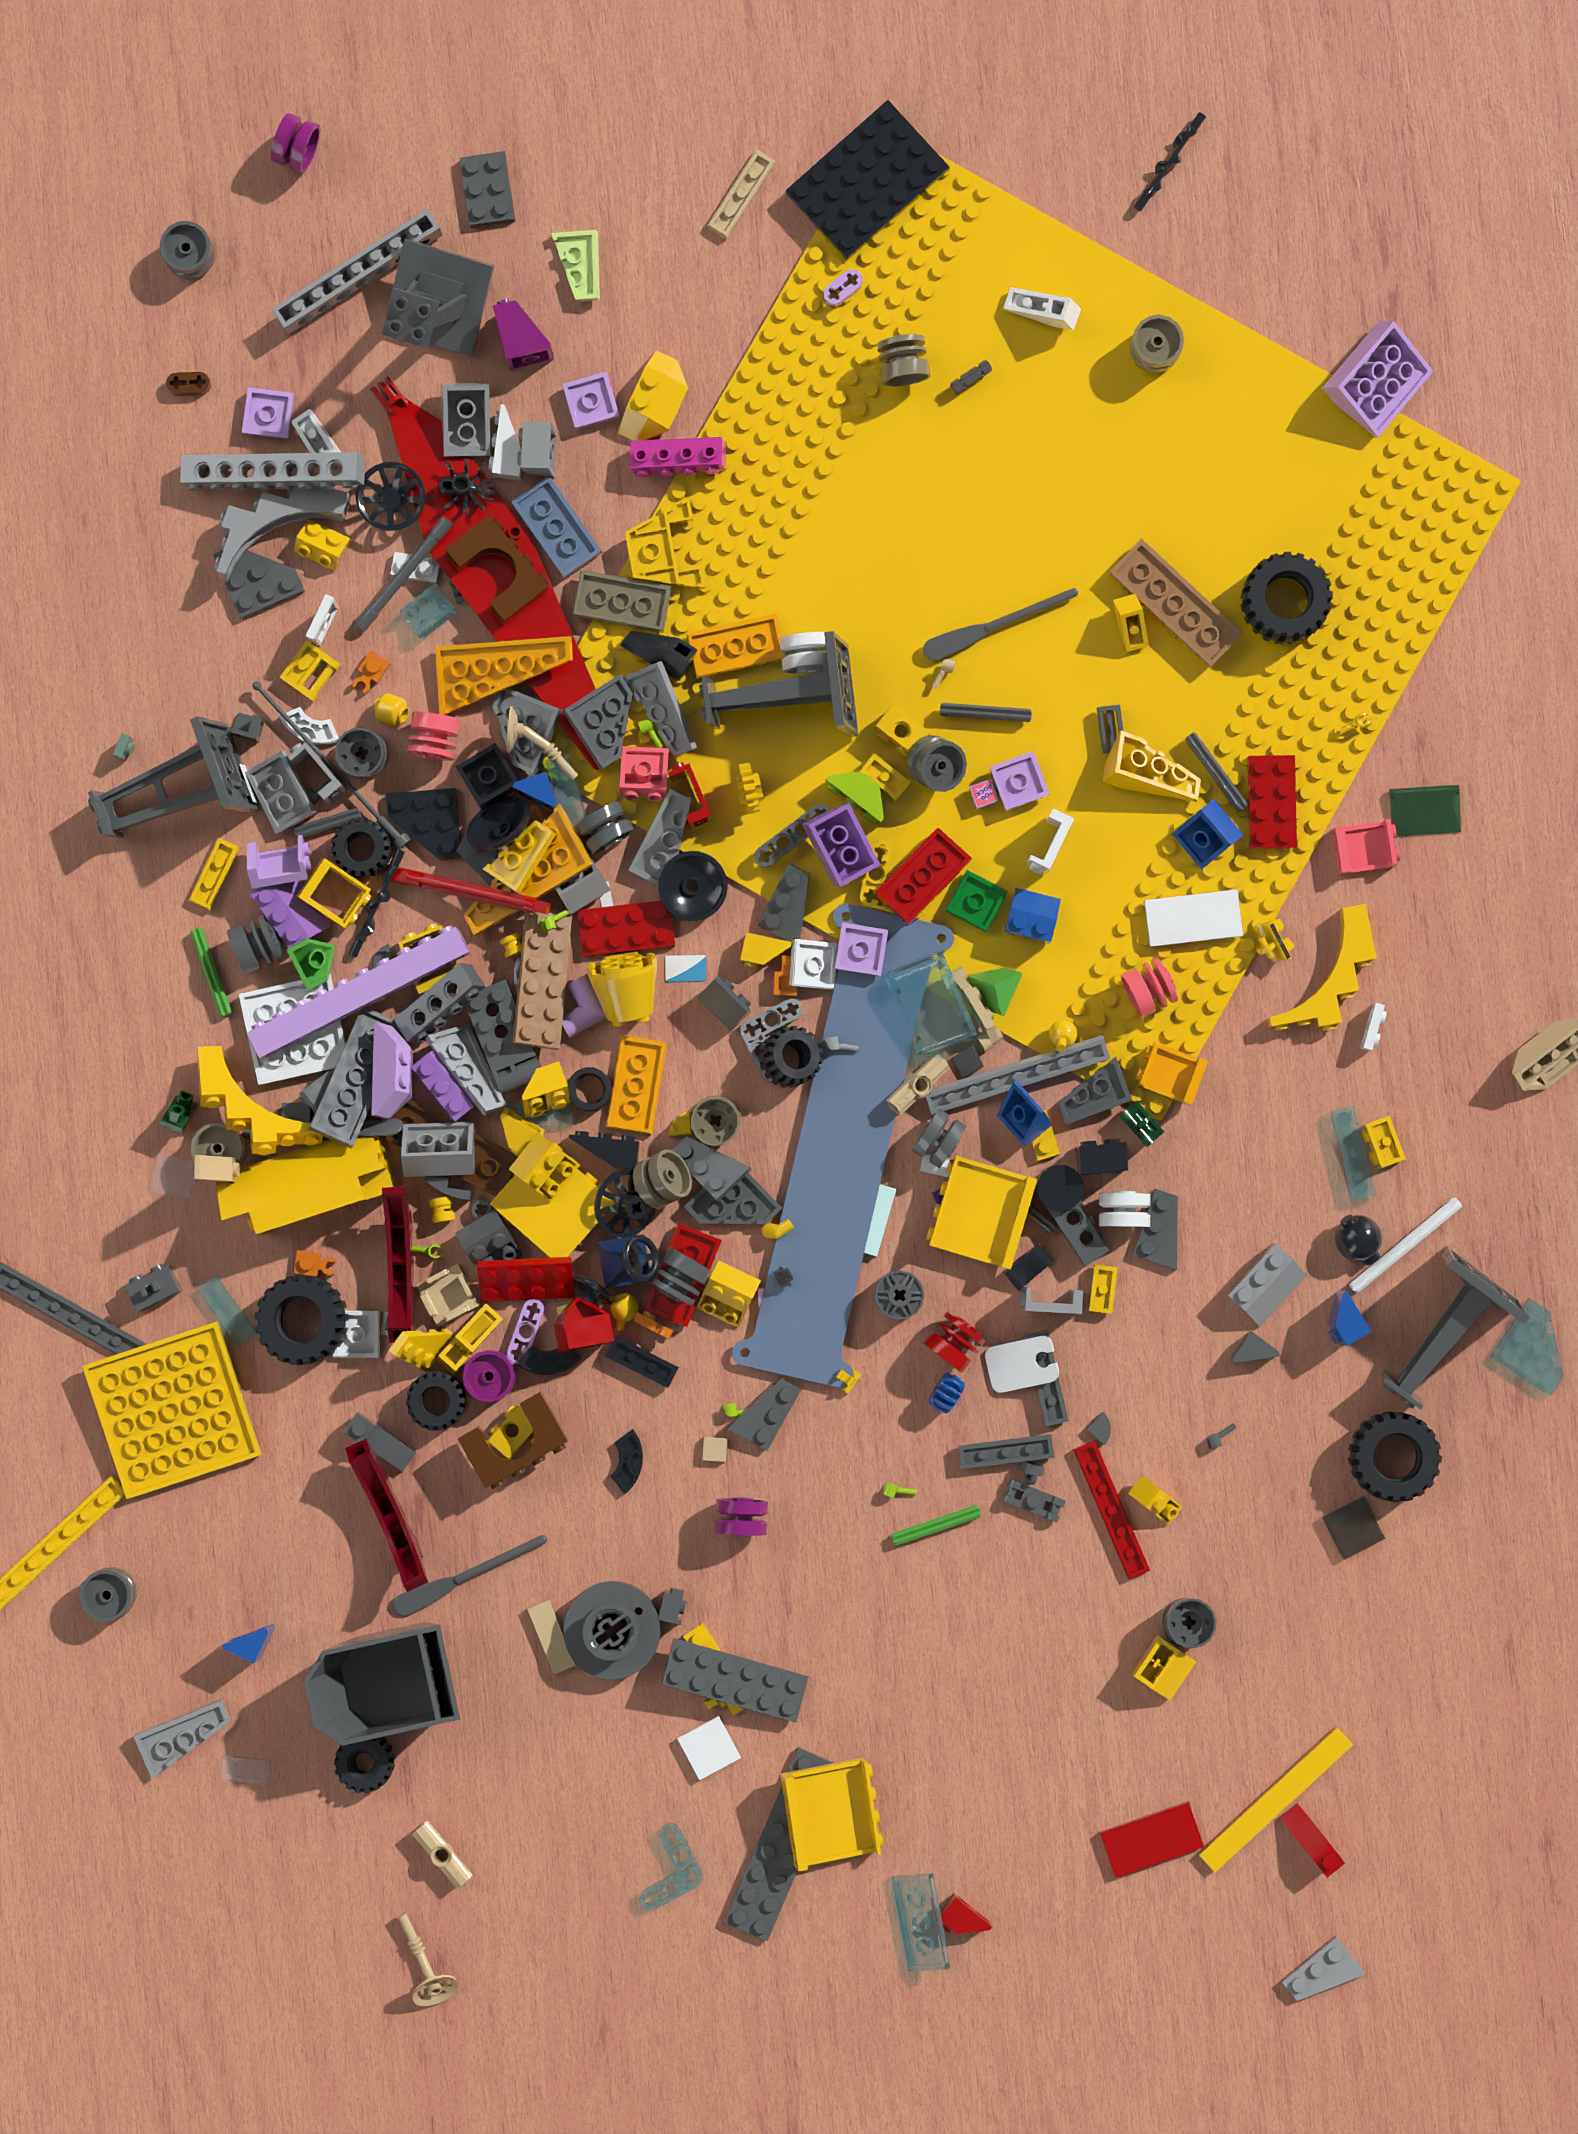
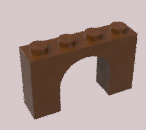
M488 515L445 548V555L459 572L486 554H498L511 562L516 574L514 582L489 603V609L504 626L547 593L548 586L546 584H548V581L541 572H535L532 568L533 563L526 554L521 555L517 550L519 547L511 536L509 538L506 537L502 532L504 528L497 519L492 520Z
M542 1391L520 1403L534 1432L532 1447L526 1454L517 1458H506L499 1455L491 1447L480 1426L458 1438L460 1445L485 1488L491 1486L494 1489L505 1483L503 1478L511 1474L514 1478L525 1471L524 1466L532 1462L533 1466L546 1459L545 1454L551 1451L556 1454L566 1448L565 1443L569 1439Z

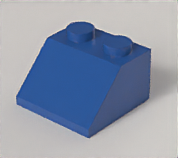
M1214 799L1172 833L1201 870L1243 836L1242 832Z
M1015 888L1004 933L1050 944L1061 899Z
M1336 1292L1328 1323L1331 1330L1328 1333L1335 1344L1348 1346L1370 1333L1371 1330L1348 1292Z

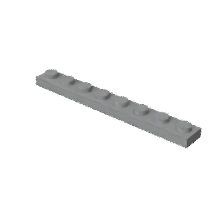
M1101 1035L1066 1047L1063 1052H1059L1056 1049L932 1088L925 1096L933 1115L936 1114L938 1109L946 1111L1009 1091L1013 1081H1017L1021 1086H1025L1108 1060L1110 1057L1104 1037Z

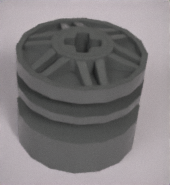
M352 728L344 732L338 739L335 747V759L339 767L347 774L361 779L372 778L380 774L386 767L389 758L388 747L384 739L377 733L365 728ZM362 748L369 751V754L365 755V760L358 757V754L362 753Z
M265 915L258 917L260 928H258L253 919L249 921L251 929L249 933H247L242 925L227 930L232 949L246 975L261 970L260 958L262 957L268 965H272L271 953H273L278 962L284 959L280 939Z
M670 1247L663 1259L670 1267L669 1271L658 1268L657 1272L665 1278L661 1281L653 1277L650 1282L660 1292L673 1300L692 1306L695 1300L688 1297L687 1293L690 1291L698 1296L700 1292L692 1286L694 1281L705 1285L712 1271Z
M901 1270L889 1272L882 1276L876 1284L874 1292L875 1303L880 1312L889 1318L897 1320L908 1319L915 1315L923 1305V1286L918 1278L909 1272ZM896 1289L898 1291L902 1289L905 1291L903 1295L905 1299L903 1301L900 1299L894 1300V1291Z
M1180 1598L1174 1600L1166 1607L1162 1615L1164 1634L1170 1642L1181 1647L1197 1648L1204 1646L1212 1639L1216 1631L1217 1621L1214 1611L1207 1603L1199 1599ZM1186 1616L1192 1620V1624L1188 1626V1629L1182 1625V1621L1186 1620Z

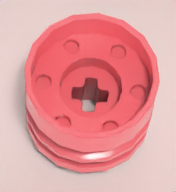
M412 712L410 728L420 732V734L408 736V741L418 745H407L406 752L429 761L454 760L455 753L445 749H456L457 745L448 741L447 737L458 736L461 721L454 717L436 713Z
M1157 957L1151 960L1153 970L1147 962L1142 964L1143 976H1141L1136 968L1120 975L1129 1000L1140 1018L1156 1012L1155 1000L1163 1008L1167 1006L1166 997L1171 1003L1178 1001L1174 981L1167 968L1163 966Z

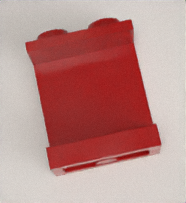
M684 762L672 766L671 771L668 772L670 782L688 776L702 809L686 815L690 829L712 821L711 813L690 763L684 765Z

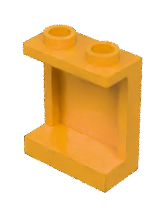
M1157 1041L1153 1042V1045H1148L1144 1054V1058L1147 1059L1144 1067L1140 1066L1136 1075V1080H1139L1137 1086L1183 1104L1192 1105L1208 1061L1161 1045Z

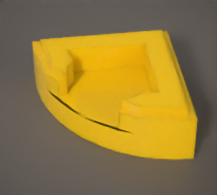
M690 1111L682 1113L674 1119L669 1129V1136L692 1135Z

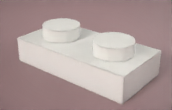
M394 552L391 576L397 574L411 557L410 554ZM425 557L408 579L437 584L440 566L435 559Z
M1379 1003L1372 1004L1360 1049L1371 1051L1373 1047L1378 1046L1380 1034L1377 1033L1379 1025L1384 1024L1387 1014L1384 1011L1385 1005Z

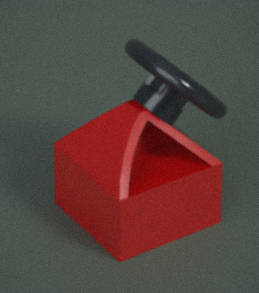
M581 1274L574 1275L573 1281L582 1291H580L577 1298L573 1299L564 1308L553 1325L559 1353L600 1346L614 1341L609 1313L594 1305L596 1301L611 1304L613 1297L600 1284Z

